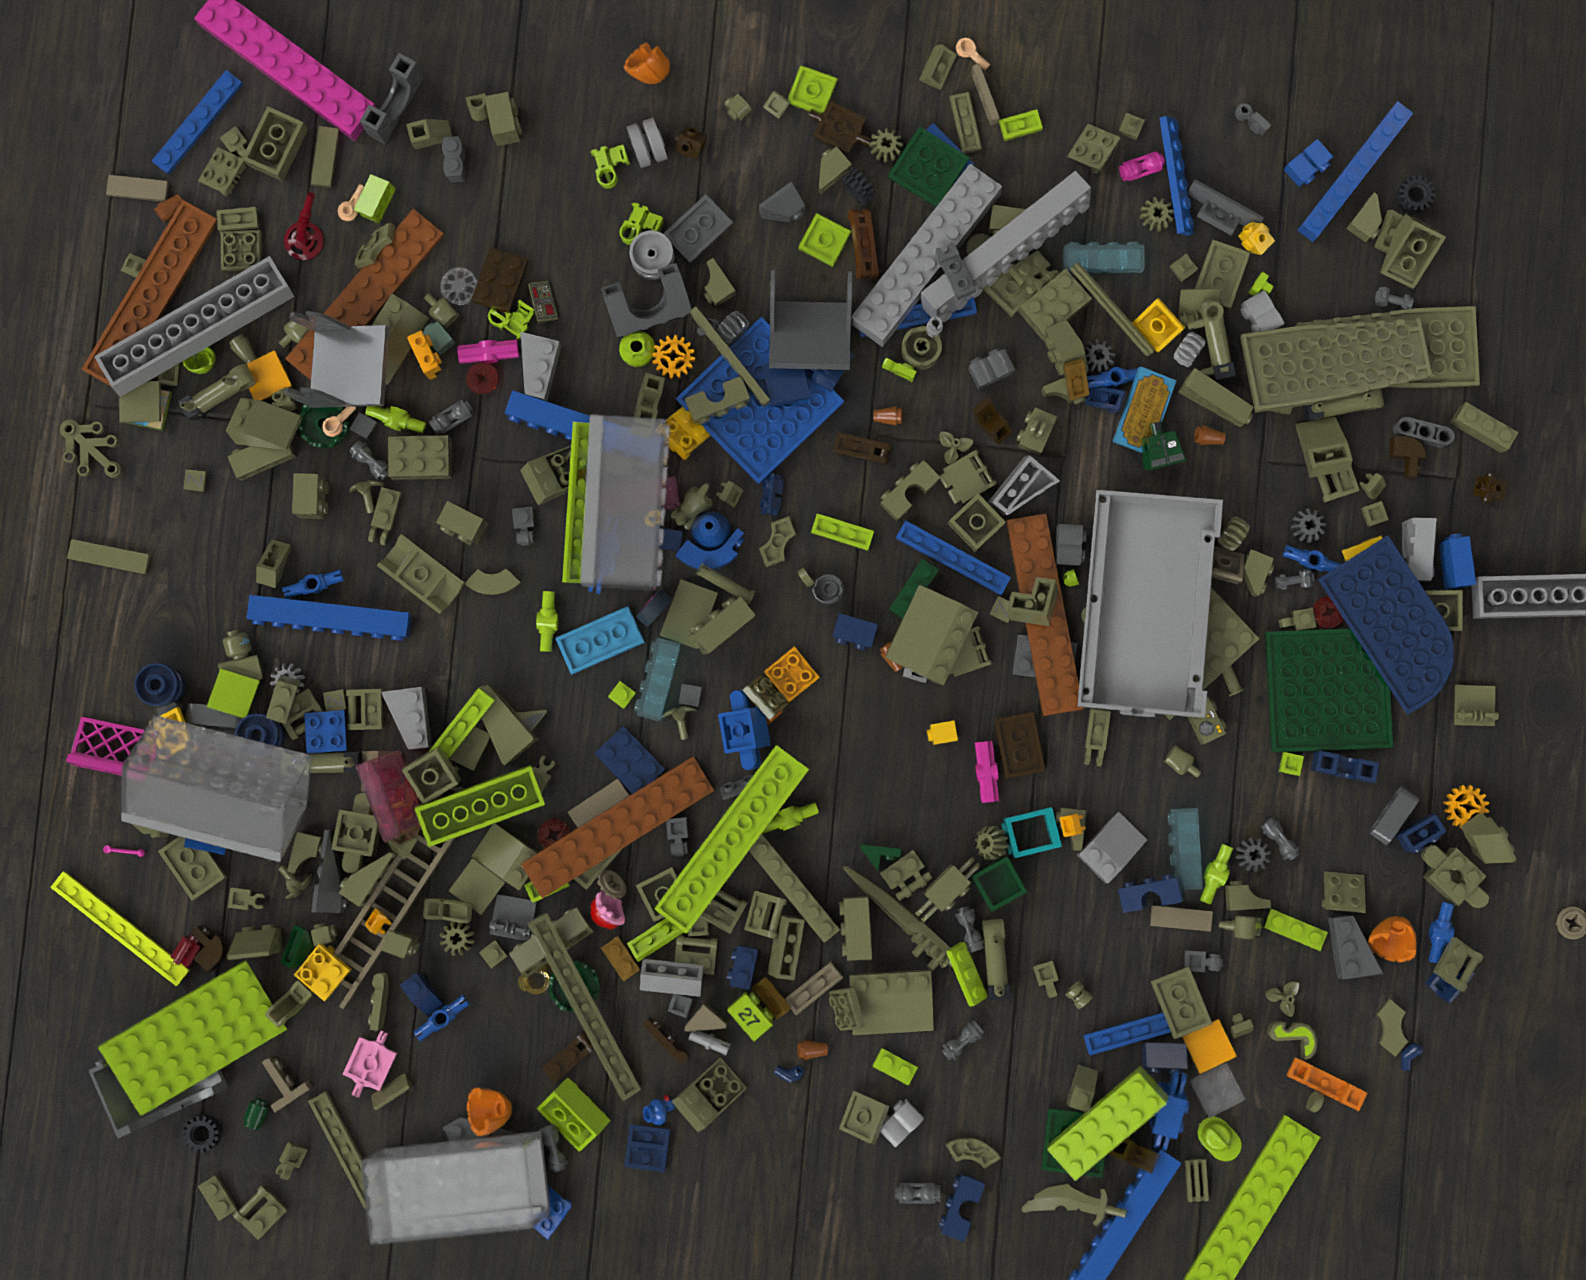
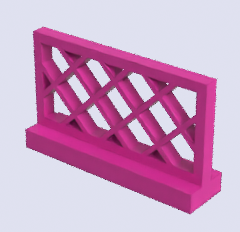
M81 717L71 754H68L66 762L73 766L141 780L154 760L158 743L152 731ZM85 723L93 724L96 731L86 736L83 731ZM108 727L113 728L116 734L106 740L102 731ZM128 731L132 732L135 739L125 744L121 735ZM99 733L104 742L93 747L89 739ZM147 735L154 737L152 745L147 748L140 741ZM119 738L123 746L113 752L108 743ZM86 741L91 750L84 754L78 753L79 745ZM138 742L142 751L132 756L128 747ZM106 745L110 754L101 758L96 753V750ZM125 749L130 758L120 762L115 755ZM144 753L148 758L146 767L139 766L135 761L137 757Z

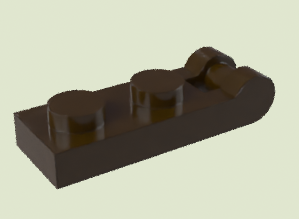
M838 432L833 453L887 465V455L891 451L892 445ZM875 448L880 449L879 456L873 455Z
M649 1017L642 1024L676 1062L684 1064L687 1061L688 1052L680 1050L675 1045L676 1040L669 1033L666 1035L661 1030L663 1026L655 1018L652 1020Z
M585 1030L542 1067V1070L554 1084L594 1049ZM580 1042L586 1047L583 1051L577 1046Z

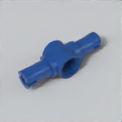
M1114 367L1109 371L1101 372L1099 375L1087 376L1088 388L1102 386L1114 389L1119 385L1127 384L1129 381H1134L1138 368L1126 370L1125 368ZM1111 374L1116 376L1117 382L1112 380Z
M1289 545L1285 546V552L1282 557L1298 561L1306 569L1321 572L1323 570L1330 572L1341 565L1338 562L1329 560L1328 557L1319 551L1300 550ZM1311 555L1317 558L1316 566L1309 562Z
M341 569L327 574H310L305 576L304 579L299 580V583L282 587V590L285 592L284 596L286 599L300 594H318L323 589L328 588V585L344 581V577L341 576L343 575ZM316 579L317 587L310 589V581Z
M1442 902L1438 919L1430 925L1428 938L1431 940L1430 943H1432L1428 959L1430 962L1438 963L1443 954L1444 947H1447L1451 937H1454V927L1451 923L1454 904Z
M462 994L450 1005L446 1004L441 1009L435 1011L427 1019L426 1023L413 1031L415 1036L422 1032L418 1040L422 1042L423 1039L434 1031L437 1032L449 1025L459 1012L470 1005L468 1000L463 1004L461 1003L466 997ZM439 1013L446 1015L447 1020L445 1023L438 1021L437 1015Z

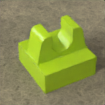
M1262 272L1248 293L1253 296L1262 291H1265L1267 295L1270 294L1274 286L1266 281L1269 276Z

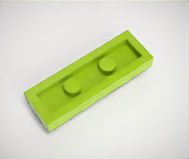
M817 514L811 533L868 551L874 531Z
M1273 909L1269 910L1263 927L1318 951H1321L1328 933Z
M665 918L628 942L627 945L639 962L684 933V931Z
M959 942L947 950L946 953L968 1005L975 1006L987 998L988 995L965 942Z

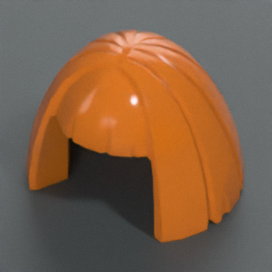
M647 42L642 44L639 49L637 48L624 64V69L627 73L646 84L661 82L667 77L670 70V61L665 57L659 46L652 50Z
M1393 916L1386 918L1375 927L1368 939L1371 951H1374L1379 957H1384L1388 961L1406 962V960H1412L1416 954L1415 931L1410 921L1404 917Z
M474 1088L469 1093V1101H467L468 1121L471 1124L472 1131L477 1136H485L498 1130L509 1119L512 1113V1104L502 1093L487 1088Z

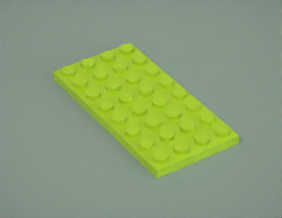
M245 960L99 1045L98 1048L138 1113L142 1116L284 1032L287 1028L285 1024L281 1027H276L265 1016L266 1011L273 1004Z

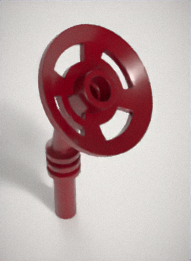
M312 192L307 193L298 222L291 225L284 236L286 251L293 258L302 261L316 257L322 250L324 243L321 230L310 222L312 216L311 209L315 194ZM310 227L316 233L311 235L308 231H306V228ZM295 228H297V230L293 232V234H292V236H291V240H289V236H290L291 232H292ZM315 240L318 241L315 249L312 252H309V250L314 246ZM295 245L298 249L302 250V254L295 253L291 247Z

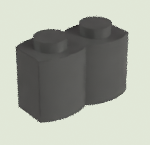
M458 136L444 137L442 141V151L445 156L443 161L444 173L450 183L464 182L466 168L463 164L465 158L463 144Z
M994 349L988 353V357L983 359L978 357L971 361L968 370L978 390L1015 372V368L1005 349Z
M1057 525L1056 565L1080 566L1081 562H1084L1085 550H1082V542L1086 541V530H1083V525Z

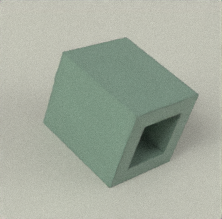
M438 321L430 323L425 327V332L423 333L430 336L433 342L432 347L439 355H442L455 344Z

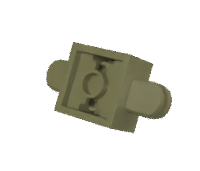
M360 793L355 796L352 811L339 809L332 850L344 852L342 868L348 873L358 872L362 868L364 855L373 857L377 853L383 816L372 814L374 798L368 793Z
M1435 845L1423 848L1421 857L1431 867L1424 874L1423 878L1444 898L1457 906L1464 900L1475 908H1482L1487 905L1489 896L1479 886L1486 875L1457 848H1449L1445 853Z
M970 857L959 869L954 865H949L922 892L928 900L915 914L919 916L929 905L934 904L922 916L921 920L923 922L937 909L948 911L955 904L953 900L958 895L962 897L970 889L968 887L970 882L967 879L981 865L977 862L964 875L962 873L975 860L973 857Z

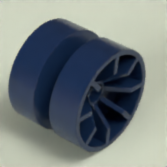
M153 663L143 667L138 672L134 687L141 701L148 705L162 707L172 702H179L182 699L186 690V682L183 674L175 667Z
M248 715L236 727V744L242 752L250 756L268 757L274 755L281 749L285 740V731L282 724L266 718L267 715Z

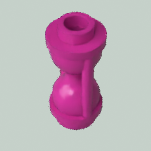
M1155 151L1124 162L1123 165L1119 166L1120 175L1123 181H1132L1161 171L1163 165H1165V160L1162 154Z

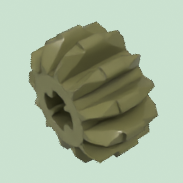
M885 128V133L879 129L877 130V135H872L871 139L873 141L870 142L869 147L873 148L871 150L872 155L877 154L876 160L879 161L881 157H884V162L887 163L888 157L894 161L895 155L900 156L901 151L899 149L903 148V143L900 142L901 136L895 137V130L890 134L888 128ZM883 143L890 144L889 148L883 146Z
M1156 197L1152 199V202L1147 200L1145 206H1142L1140 210L1143 213L1140 215V219L1145 220L1143 226L1149 224L1150 231L1154 227H1156L1157 232L1161 231V227L1167 229L1168 223L1173 221L1171 215H1173L1174 210L1169 209L1170 203L1163 204L1164 198L1160 202H1158ZM1154 212H1155V214H1156L1157 212L1160 213L1159 218H1158V216L1155 217V216L1153 215Z
M1237 516L1232 517L1221 530L1220 538L1217 539V542L1229 551L1235 550L1243 542L1249 532L1250 525Z
M986 826L982 828V831L977 832L979 838L975 839L978 844L975 849L979 850V856H984V859L998 860L1006 854L1005 848L1009 846L1006 844L1008 837L1004 836L1005 831L1000 830L997 826Z
M451 922V928L444 926V930L447 933H441L440 936L446 938V940L441 941L440 944L444 945L447 943L448 946L444 949L445 952L452 948V955H456L457 949L459 954L463 955L464 949L467 951L471 949L467 943H474L473 939H469V936L474 935V932L467 933L470 925L462 928L463 923H458L456 926L455 922ZM459 933L462 941L455 943L453 936Z

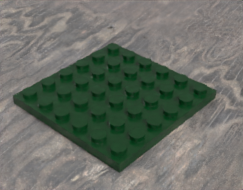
M1351 629L1265 632L1271 752L1393 748L1390 688Z

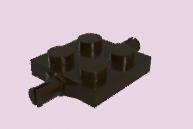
M832 101L827 110L822 114L811 109L808 117L818 121V127L813 138L833 148L837 146L841 152L849 155L857 141L867 146L871 142V138L861 134L866 118Z

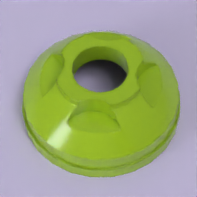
M632 332L621 340L620 355L630 366H645L653 359L652 353L655 352V343L650 335L645 332ZM635 341H639L643 345L642 350L639 352L631 350V344Z

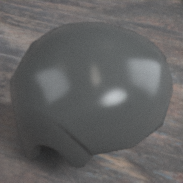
M825 574L819 577L812 588L815 598L823 604L836 603L840 600L844 591L842 581L833 574Z

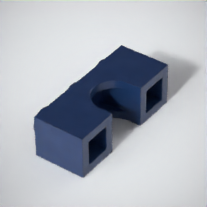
M1314 751L1310 771L1367 783H1376L1379 763L1342 757L1338 754L1323 751Z
M1173 873L1163 875L1161 880L1155 881V877L1143 879V883L1136 884L1135 881L1123 883L1124 887L1118 889L1123 913L1145 909L1147 907L1146 895L1150 891L1160 896L1162 906L1185 901L1186 895L1181 876L1175 877Z
M963 1172L960 1173L959 1177H955L952 1188H955L953 1195L948 1196L945 1205L948 1208L946 1215L941 1216L938 1227H941V1234L965 1242L971 1221L959 1213V1207L964 1201L968 1200L979 1203L985 1186L984 1180Z

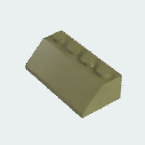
M393 294L390 295L372 326L386 325L390 327L386 385H389L412 348L407 337L422 331L429 320L423 313Z

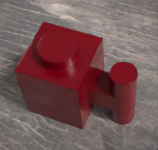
M192 934L190 936H183L170 958L173 959L172 962L180 966L182 964L187 968L193 967L196 962L194 957L205 946Z

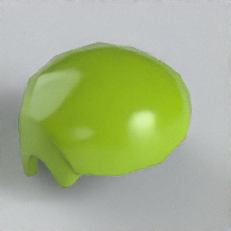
M208 346L185 359L183 365L193 373L205 374L212 369L216 361L215 353Z

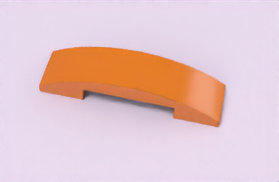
M1296 1057L1286 1075L1357 1111L1360 1110L1367 1095V1092Z

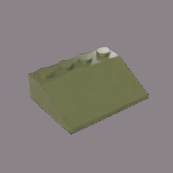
M919 585L885 658L936 684L944 685L978 612Z
M930 969L849 974L850 988H855L866 1026L861 1029H853V1035L933 1031Z

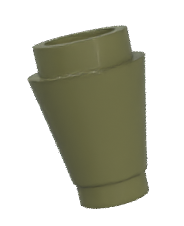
M243 334L229 342L231 349L246 364L257 359L248 338L244 337Z

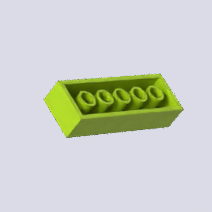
M529 765L415 807V811L428 847L540 807L545 805L532 767Z
M1140 1066L1051 1141L1047 1150L1070 1176L1077 1180L1164 1107L1169 1096Z

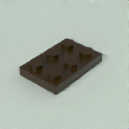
M490 247L471 298L472 303L510 314L528 264V258Z
M1034 712L994 719L1005 779L1044 772L1045 766Z

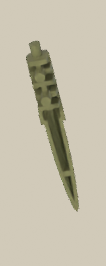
M848 866L843 867L855 883L905 933L913 935L911 941L918 945L912 951V954L919 957L925 951L927 956L933 958L927 965L928 969L933 971L938 965L941 968H945L948 964L952 967L946 953L951 948L886 891Z

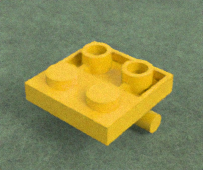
M681 407L656 429L657 433L665 441V444L683 460H686L694 449L710 437L704 426L699 423L694 424L690 413L684 407Z
M320 943L294 976L323 1001H326L351 971V968L334 954V947L330 945L325 947Z

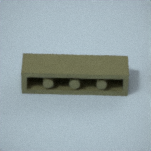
M577 907L566 911L559 920L552 921L566 950L594 932ZM531 935L530 939L524 944L521 943L515 946L513 951L509 953L520 973L526 978L548 963L534 935Z

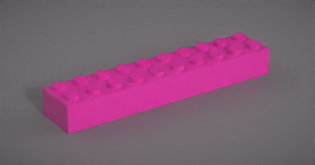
M208 0L194 18L203 29L353 141L364 130L360 120L369 104L377 108L373 102L236 0Z

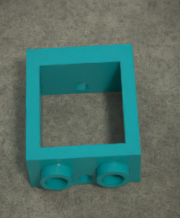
M1052 807L1004 818V823H1001L1002 830L1005 831L1004 835H1007L1009 843H1006L1009 846L1007 847L1008 854H1012L1013 858L1062 847ZM1044 815L1051 844L1018 852L1011 822Z

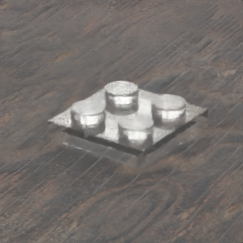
M1226 1062L1189 1080L1209 1118L1245 1100Z

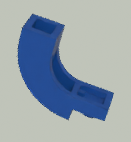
M737 528L728 541L715 551L701 550L687 540L675 556L691 568L698 570L699 566L704 563L711 569L717 570L727 566L738 557V553L733 549L735 547L738 549L745 540L743 539L744 533Z

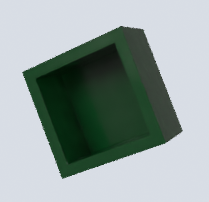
M1007 856L998 859L971 875L973 882L991 912L1027 893Z

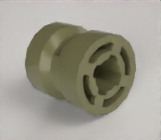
M1080 981L1076 982L1065 992V995L1074 1001V1005L1078 1009L1084 1007L1093 998V995L1084 989V985Z

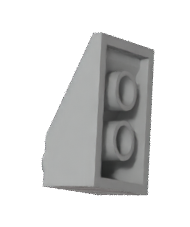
M1117 812L1082 848V851H1079L1076 855L1103 882L1109 883L1124 868L1147 839L1120 812Z

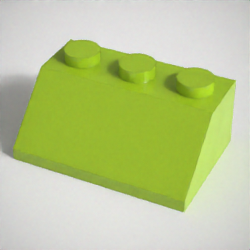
M569 1078L563 1081L537 1108L552 1125L555 1124L556 1129L579 1152L611 1121Z

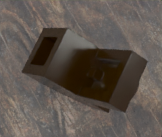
M986 397L972 409L974 413L973 418L997 445L1012 433L1008 422L997 413L989 398Z
M1394 436L1390 438L1389 458L1405 460L1404 479L1412 480L1416 478L1420 473V463L1418 461L1426 458L1424 447L1418 440L1412 437Z
M196 926L191 933L205 947L194 959L207 972H211L225 958L227 943L222 934H217L213 937V932L208 927Z
M1126 1138L1108 1153L1116 1159L1150 1174L1153 1173L1160 1156L1158 1153L1141 1147Z

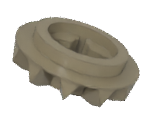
M605 870L598 876L599 880L597 883L601 886L600 890L604 891L606 896L610 895L612 899H620L626 894V884L617 873Z
M1577 907L1562 909L1560 914L1557 915V922L1555 923L1558 932L1568 939H1578L1586 934V913ZM1574 917V922L1577 923L1576 925H1578L1579 927L1571 926V928H1569L1570 924L1566 921V919L1572 920Z

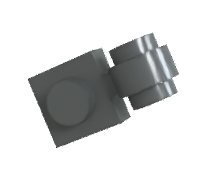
M1247 103L1240 104L1235 110L1236 118L1240 121L1248 120L1250 129L1256 134L1259 133L1263 136L1271 126L1258 112L1254 113L1251 106Z
M533 508L512 509L514 529H521L520 532H516L517 544L525 546L534 543L533 531L528 530V528H535Z
M686 817L668 819L666 821L668 840L675 839L674 843L670 844L671 855L682 857L684 854H688L687 842H682L681 838H688Z
M1185 950L1184 968L1188 966L1193 972H1205V965H1207L1210 971H1221L1223 959H1221L1220 954H1209V958L1206 959V952Z

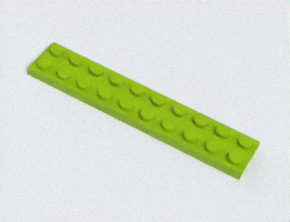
M776 745L655 907V910L685 933H688L809 769Z
M1283 1115L1183 1280L1235 1279L1319 1141V1136L1286 1115Z

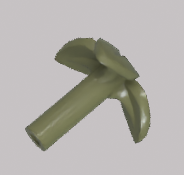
M940 432L941 444L945 447H950L944 455L948 465L958 460L957 449L965 452L974 443L972 439L967 437L954 439V436L949 432Z
M379 481L359 482L349 489L350 493L357 489L363 494L367 513L375 512L370 488L375 485L384 487V484Z
M690 706L672 708L663 714V718L672 715L677 721L681 740L688 738L685 723L686 712H697V709Z
M282 865L279 871L285 877L286 886L290 892L285 898L291 899L300 895V891L305 890L309 886L313 875L310 874L304 882H300L292 873L287 872L288 868L286 865Z
M1292 981L1285 984L1283 993L1278 988H1271L1267 990L1266 997L1271 1002L1282 1000L1280 1009L1284 1014L1292 1017L1295 1012L1293 996L1299 990V982Z

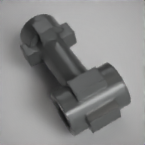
M1379 287L1374 298L1376 300L1375 304L1378 306H1387L1389 302L1401 305L1402 310L1411 309L1414 298L1407 294L1404 297L1391 295L1390 289L1386 287Z
M1302 569L1299 571L1300 575L1286 577L1285 574H1279L1278 577H1275L1276 588L1284 590L1287 589V585L1301 583V587L1313 586L1314 573H1312L1311 569Z

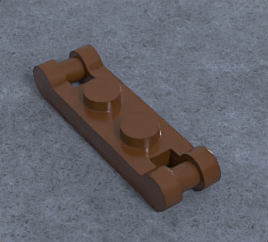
M850 209L848 211V219L851 222L857 267L856 277L857 279H865V277L877 279L879 271L870 210L862 209L857 211V209ZM865 264H869V269H866Z

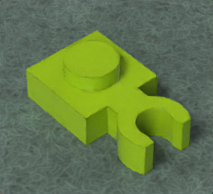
M885 358L882 364L884 369L892 371L894 374L913 382L917 372L913 370V366L907 363H903V365L897 364L888 358Z

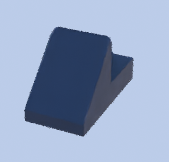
M1099 386L1092 387L1089 390L1085 404L1089 407L1105 409L1109 413L1115 414L1121 410L1126 392Z

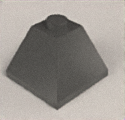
M792 182L759 205L761 218L791 222L793 219L795 221L799 220L805 211V204Z

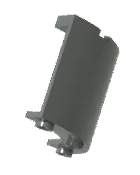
M106 1059L96 1062V1067L88 1070L117 1138L228 1088L221 1070H218L140 1116Z

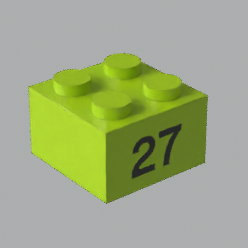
M746 991L728 1007L727 1011L750 1038L755 1041L773 1025L772 1019L774 1016L766 1007L763 1009L759 1005L760 999L754 992L749 993Z

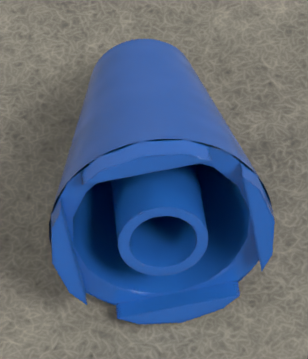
M710 511L702 513L695 519L692 524L691 535L698 547L707 551H715L728 541L731 535V527L728 520L722 514Z

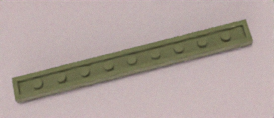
M544 913L527 924L621 1100H626L641 1089L548 914Z

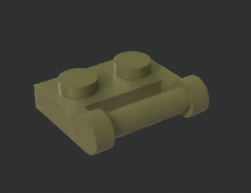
M1350 467L1349 471L1331 474L1337 491L1335 493H1331L1325 475L1317 476L1324 494L1322 497L1324 503L1360 491L1352 467Z
M310 689L296 696L286 724L282 723L292 740L299 738V735L305 732V722L296 728H293L291 725L293 722L305 716L304 713H310L313 710L315 712H324Z
M382 689L346 690L349 721L347 730L383 729ZM356 696H361V724H357Z
M719 890L715 896L738 908L736 912L712 899L700 917L731 934L748 902L740 901Z
M754 891L744 930L777 939V929L783 906H786L787 899ZM776 903L770 928L766 930L772 905Z
M679 935L676 940L675 962L704 965L703 974L714 975L718 938H711L710 940ZM683 945L710 948V953L682 951Z
M1451 937L1433 972L1457 990L1465 992L1472 973L1484 957L1456 937ZM1468 956L1471 959L1460 980H1458L1456 976Z
M263 1184L257 1189L258 1192L240 1210L237 1209L233 1213V1217L242 1223L257 1240L288 1210ZM265 1197L268 1200L266 1204L249 1219L246 1214Z

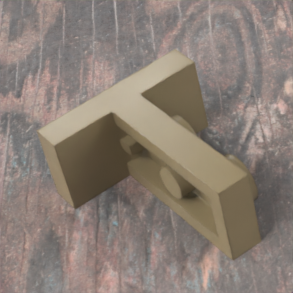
M274 1056L262 1062L284 1096L271 1105L274 1112H277L313 1087L308 1080L295 1089L293 1087V1079L282 1070L283 1064Z

